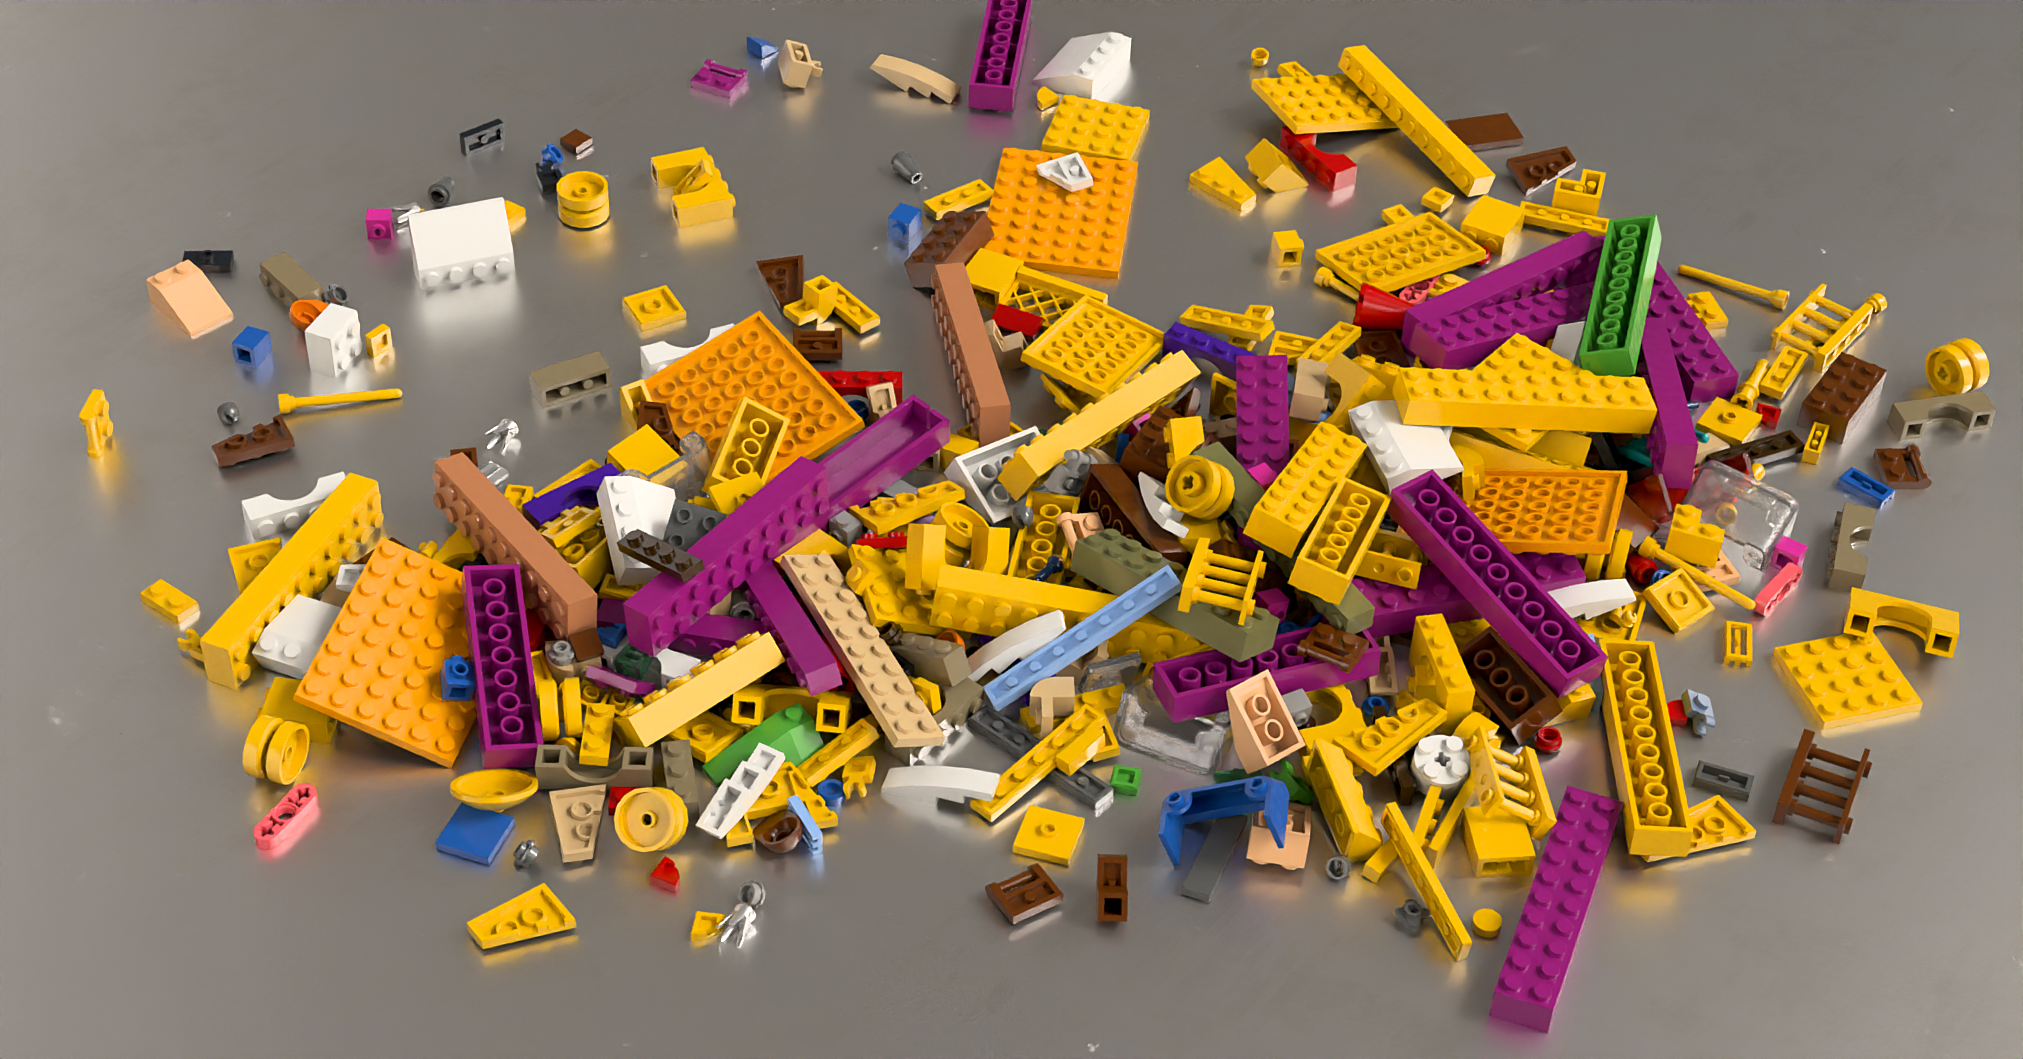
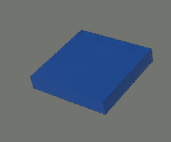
M461 802L436 840V850L489 865L515 825L514 817L490 810L476 809Z

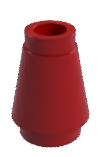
M1635 550L1628 553L1625 564L1635 581L1649 584L1652 574L1657 571L1656 563L1639 555Z

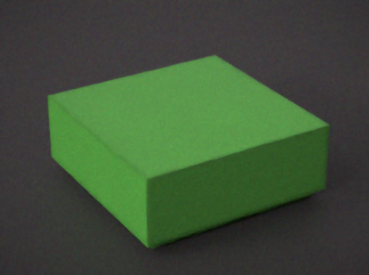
M1114 765L1109 784L1114 788V793L1137 796L1142 769Z

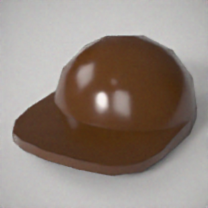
M780 810L759 823L752 833L755 839L762 843L769 851L787 853L794 850L800 844L803 828L795 814L787 810Z

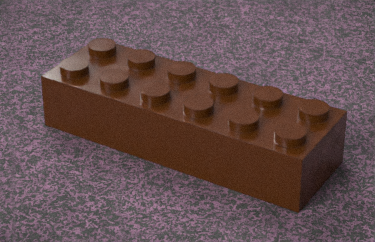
M1090 464L1080 495V513L1098 512L1104 529H1115L1122 536L1140 542L1141 546L1161 553L1162 557L1171 562L1184 565L1187 559V550L1172 532L1162 528L1153 519L1145 505L1142 494L1118 464Z

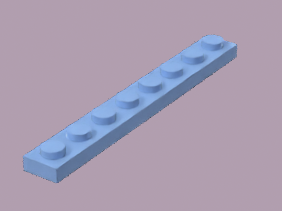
M1166 565L985 685L984 690L997 711H1000L1030 691L1039 681L1053 676L1180 592L1182 584L1170 566Z

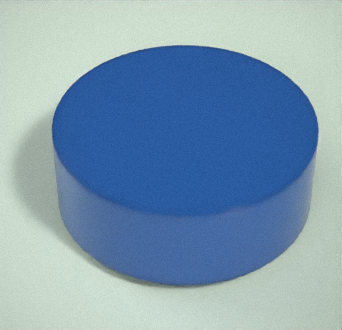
M836 779L824 780L817 786V795L824 799L825 806H838L845 800L844 784Z

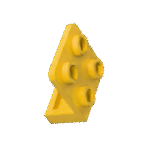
M1045 373L1039 376L1044 382L1042 384L1043 388L1051 395L1056 396L1054 399L1056 404L1064 410L1068 408L1071 414L1076 413L1079 415L1081 414V409L1092 402L1095 405L1097 403V399L1082 390H1077L1068 383L1063 386Z

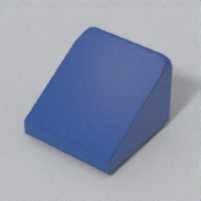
M747 37V50L761 59L778 50V47L762 38Z

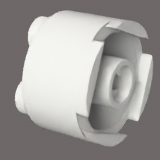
M1433 735L1421 739L1415 749L1409 767L1410 776H1414L1416 780L1417 791H1421L1426 797L1432 784L1442 787L1440 799L1445 801L1452 799L1465 783L1470 769V755L1465 749L1462 740L1456 736Z

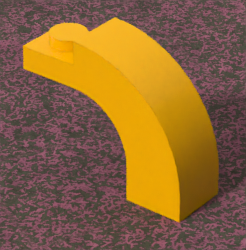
M1450 444L1464 471L1447 478L1462 482L1464 500H1474L1475 490L1486 487L1484 460L1478 452L1468 447Z

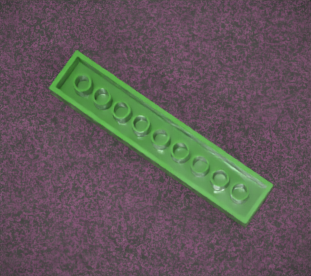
M1656 214L1609 220L1579 353L1582 369L1588 370L1596 376L1627 377L1635 375L1662 239Z

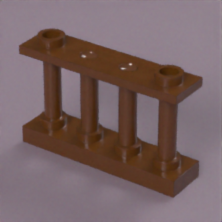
M1804 729L1780 794L1772 822L1783 825L1787 815L1793 816V814L1838 828L1834 843L1839 844L1842 834H1849L1853 818L1848 816L1861 777L1868 778L1872 762L1867 761L1870 750L1865 748L1861 761H1857L1817 748V744L1812 743L1815 732ZM1815 758L1857 773L1854 780L1810 766L1811 763L1806 762V760ZM1807 776L1850 790V794L1847 799L1804 785V781L1799 779L1800 777L1806 779ZM1802 795L1844 809L1842 817L1798 804L1797 800L1793 799V796L1799 797Z

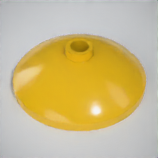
M513 769L474 771L455 778L450 784L451 794L460 802L476 809L490 810L497 813L517 806L530 798L538 789V779L534 775Z

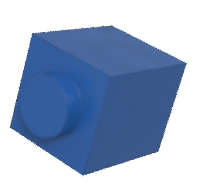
M900 203L888 217V237L909 243L921 229V209Z
M247 326L232 342L235 362L257 368L272 352L269 332Z

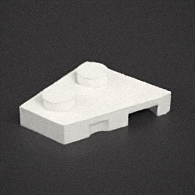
M1078 152L1036 165L1039 175L1071 192L1094 185L1093 178Z

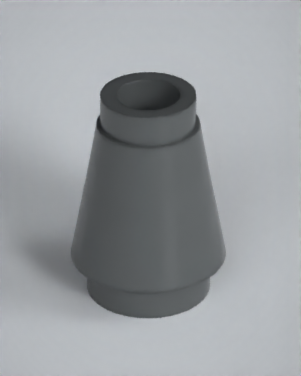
M901 151L893 156L891 165L895 172L912 184L921 180L922 173L909 153Z
M443 177L430 186L428 189L429 201L437 206L447 204L454 187V181L449 177Z

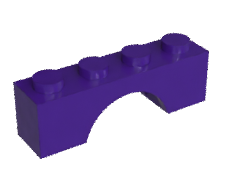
M1177 322L1172 325L1163 337L1162 358L1170 352L1174 355L1183 350L1189 359H1205L1214 364L1223 376L1235 382L1236 356H1259Z
M613 464L604 465L522 504L523 516L538 531L541 529L540 526L547 521L552 522L560 517V513L566 509L571 510L575 506L580 507L584 505L599 506L597 492L604 477L624 475Z

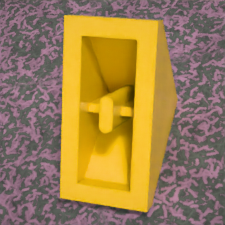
M644 379L619 388L621 416L635 432L637 431L640 401L652 402Z

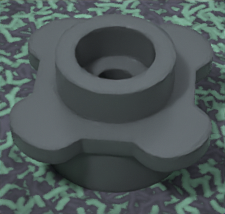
M330 284L329 290L323 293V298L329 305L333 303L342 306L348 302L349 295L343 286Z
M535 840L522 841L513 854L516 857L513 862L514 865L521 864L527 868L533 862L540 848L534 845Z
M1407 899L1404 906L1395 909V916L1399 918L1400 923L1404 927L1417 929L1423 924V919L1430 917V911L1427 908H1422L1416 900Z

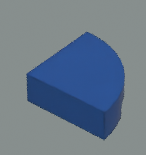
M614 623V626L596 629L601 644L616 649L627 635L626 624Z

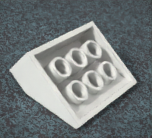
M1114 32L1071 38L1033 79V84L1041 87L1045 86L1048 89L1066 95L1095 99L1130 60L1131 38Z
M503 197L408 215L414 273L420 289L515 271L513 247Z
M1395 400L1370 401L1348 410L1352 431L1361 442L1367 444L1365 454L1389 496L1392 489L1432 469L1441 479L1464 471L1461 462L1440 427L1403 424Z
M1036 426L954 458L944 471L948 480L964 489L965 499L963 500L991 525L1012 517V510L1014 508L1025 506L1028 494L1015 501L997 477L1004 470L1001 466L1010 458L1015 457L1013 452L1024 444L1027 447L1030 446V442L1040 434ZM1044 484L1034 490L1038 492L1059 494L1050 491Z
M606 476L597 492V499L617 585L647 584L660 571L620 552L617 542L626 537L627 533L636 529H640L663 540L676 499L674 489L632 476Z
M298 594L263 630L252 654L263 668L302 680L342 608Z

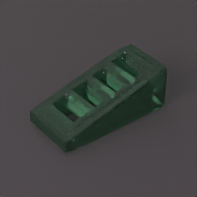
M628 642L614 661L616 672L641 681L655 657L629 645ZM635 651H636V652H639V653H642L643 655L641 656V655L635 654ZM631 658H632V659H635V660H638L637 663H636V662H633V661H630Z

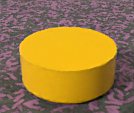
M1479 909L1473 915L1471 927L1477 935L1492 938L1500 933L1502 918L1499 913L1492 909Z

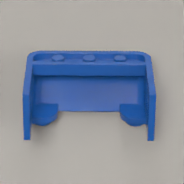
M1256 776L1173 791L1163 801L1158 836L1175 867L1180 864L1185 824L1264 810V819L1278 849L1284 848L1289 791L1283 781L1267 776Z

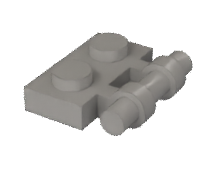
M1071 449L1064 452V458L1067 460L1065 465L1058 464L1049 473L1044 485L1050 491L1066 496L1078 497L1082 492L1090 464H1098V461L1091 454Z

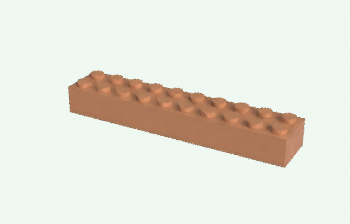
M964 262L935 265V275H931L932 288L935 289V295H931L932 309H935L936 322L940 323L941 337H944L945 351H948L949 364L953 365L954 379H957L958 393L962 394V405L966 409L968 424L972 423V438H977L979 448L1010 436L1011 404Z
M462 452L434 461L435 473H433L432 478L435 484V494L433 495L435 506L444 512L450 523H454L459 528L463 537L470 536L474 549L485 557L489 565L519 564L524 601L529 609L535 611L541 622L553 631L555 637L561 641L569 642L568 637L571 634L594 627L597 629V593Z

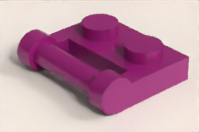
M706 59L703 67L690 80V86L697 90L730 99L746 82L748 71L744 69L736 70L715 64V61Z
M588 665L585 676L594 679L593 684L609 689L610 685L619 688L617 693L632 698L634 694H640V697L643 698L655 691L654 684L628 677L606 666Z

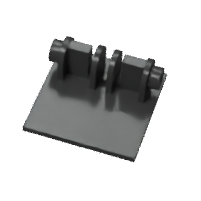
M675 499L662 541L686 552L727 517V514Z

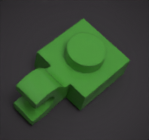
M1280 759L1282 771L1278 773L1271 769L1269 771L1270 776L1285 783L1289 791V799L1292 801L1299 800L1308 805L1315 797L1304 780L1295 774L1292 764Z

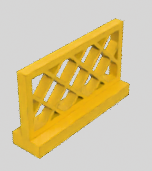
M1020 266L1017 271L1016 280L1000 304L1009 306L1017 303L1019 310L1028 313L1039 311L1040 317H1043L1044 321L1040 329L1046 331L1052 326L1048 321L1060 318L1070 309L1061 310L1060 304L1064 303L1074 306L1083 296L1087 295L1108 305V296L1106 293ZM1018 289L1030 293L1018 296L1016 292ZM1042 296L1051 300L1039 303L1037 298ZM1033 299L1035 305L1023 308L1021 302ZM1055 306L1057 312L1045 315L1043 309Z

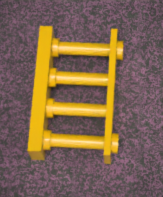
M1823 283L1816 290H1812L1807 299L1780 326H1775L1770 335L1772 339L1771 350L1775 351L1784 342L1803 352L1809 353L1815 360L1813 370L1820 374L1869 325L1873 310L1872 306L1864 303L1858 310L1852 311L1824 298L1826 285ZM1821 306L1848 319V321L1840 323L1815 310ZM1809 318L1836 331V333L1828 335L1803 322ZM1797 330L1824 343V345L1817 348L1791 334Z
M1379 528L1355 575L1416 590L1421 567L1428 566L1430 559L1408 535Z
M1199 537L1182 585L1178 611L1189 613L1192 603L1197 604L1198 601L1241 611L1238 624L1244 626L1246 616L1252 617L1256 600H1253L1252 596L1258 578H1263L1267 562H1262L1264 551L1258 550L1254 563L1215 554L1213 550L1208 549L1210 539ZM1210 564H1214V565H1218V566H1223V567H1227V568H1231V569H1236V570H1240V571H1244V572H1249V573H1251V575L1245 574V573L1236 572V571H1232V570H1227V569H1223V568H1219V567L1210 566ZM1206 576H1208V577H1213V578H1217V579H1221V580H1226V581H1230V582H1234V583H1239V584H1243V585H1248V586H1247V587H1243V586L1234 585V584H1230V583H1226V582H1221V581H1217V580H1213V579H1208V578H1206ZM1202 589L1211 590V591H1215V592H1219V593H1224V594H1228V595H1232V596L1241 597V598H1244V599H1243V600H1241V599H1236V598L1227 597V596H1223V595H1219V594H1214V593H1210V592H1206V591H1201V590H1202Z
M1479 725L1473 734L1466 738L1464 747L1470 755V771L1483 816L1489 819L1497 808L1525 819L1531 838L1541 841L1557 820L1535 750L1525 746L1519 754L1514 756L1491 746L1488 743L1484 727ZM1493 759L1509 765L1510 769L1495 763ZM1499 777L1515 783L1516 787L1499 780ZM1504 795L1520 801L1521 805L1506 799Z

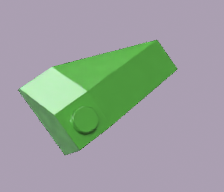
M798 702L771 715L760 725L704 764L702 770L716 787H720L725 778L731 779L742 760L746 762L749 760L759 742L784 753L786 758L784 762L791 761L795 767H798L822 749L824 744L819 731H816L814 719Z

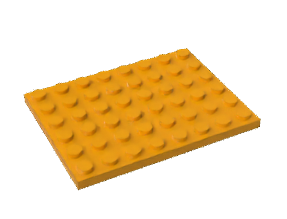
M1003 148L987 215L994 236L984 249L1024 261V267L1033 270L1118 279L1138 162L1080 155L1093 178L1094 185L1071 192L1039 175L1036 166L1067 156V154Z
M760 311L644 380L652 402L666 403L674 436L707 474L733 411L744 396L790 419L765 485L800 456L813 460L865 427L863 419Z
M1484 468L1486 487L1475 490L1474 500H1464L1462 482L1452 478L1442 479L1510 553L1536 552L1538 554L1563 553L1565 555L1589 553L1594 556L1610 554L1627 484V471ZM1398 526L1396 533L1407 535V533L1400 526Z
M381 537L297 688L293 701L451 769L477 718L474 692L470 701L442 700L440 670L444 659H449L452 656H462L465 661H470L461 589L463 572ZM524 601L525 612H526L528 606L526 605V602Z

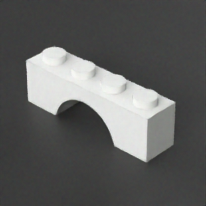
M734 324L710 329V335L707 340L694 347L680 348L669 345L664 341L640 347L641 366L649 378L730 329Z
M344 472L318 478L315 489L300 499L279 500L264 494L241 501L244 520L254 540L302 526L345 479Z
M628 636L624 637L616 649L602 645L605 651L604 655L601 656L602 666L611 668L618 673L629 669L650 671L660 678L662 689H667L666 683L680 675L681 677L685 674L690 675L689 669L701 663L700 659L667 648L655 657H652L629 645Z

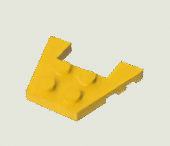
M791 761L783 762L758 799L726 834L727 847L752 843L753 834L748 820L770 816L780 810L788 811L789 804L787 798L795 795L799 796L819 829L838 826V817L834 811H830L825 806L824 799L813 792L810 788V783Z

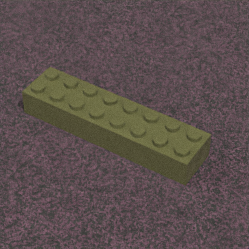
M1105 529L1102 532L1077 540L1070 566L1071 571L1119 597L1166 565L1170 566L1182 585L1188 571L1180 563L1171 562L1162 557L1161 553L1141 546L1140 542L1122 536L1115 529ZM1202 589V590H1201V591H1206V592H1210V593H1214V594H1219V595H1223V596H1227V597H1232V598H1236V599H1241V600L1244 599V598H1241V597L1232 596V595H1228V594H1224V593H1219V592H1215V591H1211V590H1206V589ZM1181 591L1148 612L1238 662L1272 649L1280 620L1271 615L1268 610L1254 606L1252 617L1246 616L1244 626L1238 624L1241 611L1199 601L1197 604L1192 603L1189 613L1178 611Z

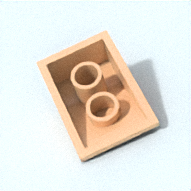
M189 260L180 262L146 279L150 302L190 336L196 335L233 317L232 311L205 274Z
M1268 669L1226 691L1234 747L1247 774L1267 767L1305 746Z
M1289 802L1284 848L1278 849L1264 819V810L1252 812L1246 858L1262 865L1275 863L1289 870L1304 869L1310 840L1311 806Z

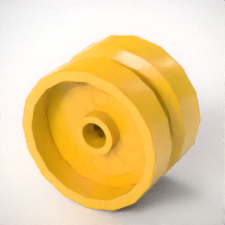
M578 171L565 175L557 183L558 213L563 223L577 228H590L606 221L610 215L608 182L603 176L594 172Z
M1964 337L1932 349L1926 356L1925 373L1929 384L1940 396L1962 394L1978 389L1987 382L1989 363L1980 345L1972 339Z
M1189 455L1178 460L1169 471L1165 483L1166 498L1170 505L1182 513L1202 520H1211L1223 514L1232 502L1235 490L1233 477L1227 468L1198 455Z
M957 502L942 504L935 514L934 520L929 523L946 525L945 562L962 568H967L971 557L972 526L989 527L984 518L976 511Z
M1623 528L1617 530L1610 554L1594 556L1586 553L1584 574L1587 580L1597 581L1602 567H1607L1604 580L1622 579L1633 531Z
M579 677L564 678L562 682L563 696H558L557 683L554 679L539 680L540 698H538V709L544 742L558 741L560 738V723L564 722L567 737L582 739L583 721Z
M271 715L259 717L252 725L245 741L242 760L244 771L250 776L257 778L268 777L272 782L290 785L301 773L307 758L310 740L308 728L305 724L293 721L284 722L281 718Z
M662 787L634 789L624 795L616 807L614 815L615 830L620 840L630 849L640 852L667 850L676 845L686 832L688 824L687 808L681 797L672 790Z

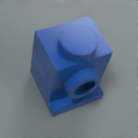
M452 656L449 659H444L440 670L442 700H471L476 687L472 661H465L462 656Z

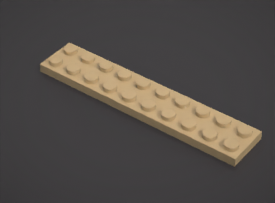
M825 554L783 555L780 561L781 566L893 747L941 746L945 735L922 699L915 693L917 691L885 641L879 637L880 633L876 627L871 625L868 614L852 589L844 581L843 575L831 556Z

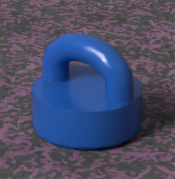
M547 144L542 148L541 153L543 157L540 162L542 167L548 166V160L553 162V167H557L563 162V155L556 146Z

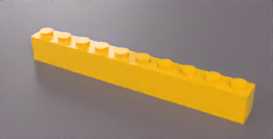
M1365 45L1344 48L1338 67L1467 197L1487 194L1496 175Z

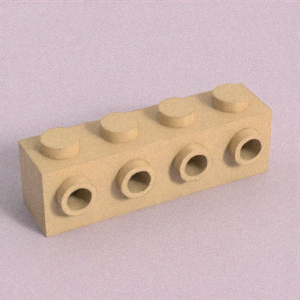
M1304 358L1298 359L1289 416L1297 417L1303 422L1310 423L1313 421L1319 422L1320 414H1326L1331 377L1324 372L1328 367V363Z

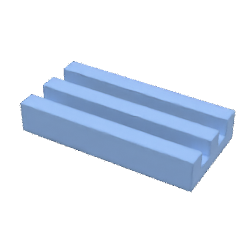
M795 795L787 798L789 804L788 811L795 814L802 824V841L812 856L821 854L823 851L821 830L799 796Z

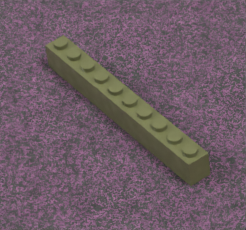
M1219 441L1192 452V455L1202 456L1210 461L1221 464L1229 470L1234 480L1235 490L1232 502L1226 511L1233 516L1239 527L1245 529L1255 505L1266 491ZM1307 536L1292 558L1253 538L1252 540L1266 552L1271 561H1274L1281 568L1283 574L1290 578L1296 560L1309 537ZM1352 582L1339 606L1326 602L1309 592L1299 590L1302 595H1305L1314 604L1315 609L1329 620L1334 628L1356 634L1372 626L1375 607Z

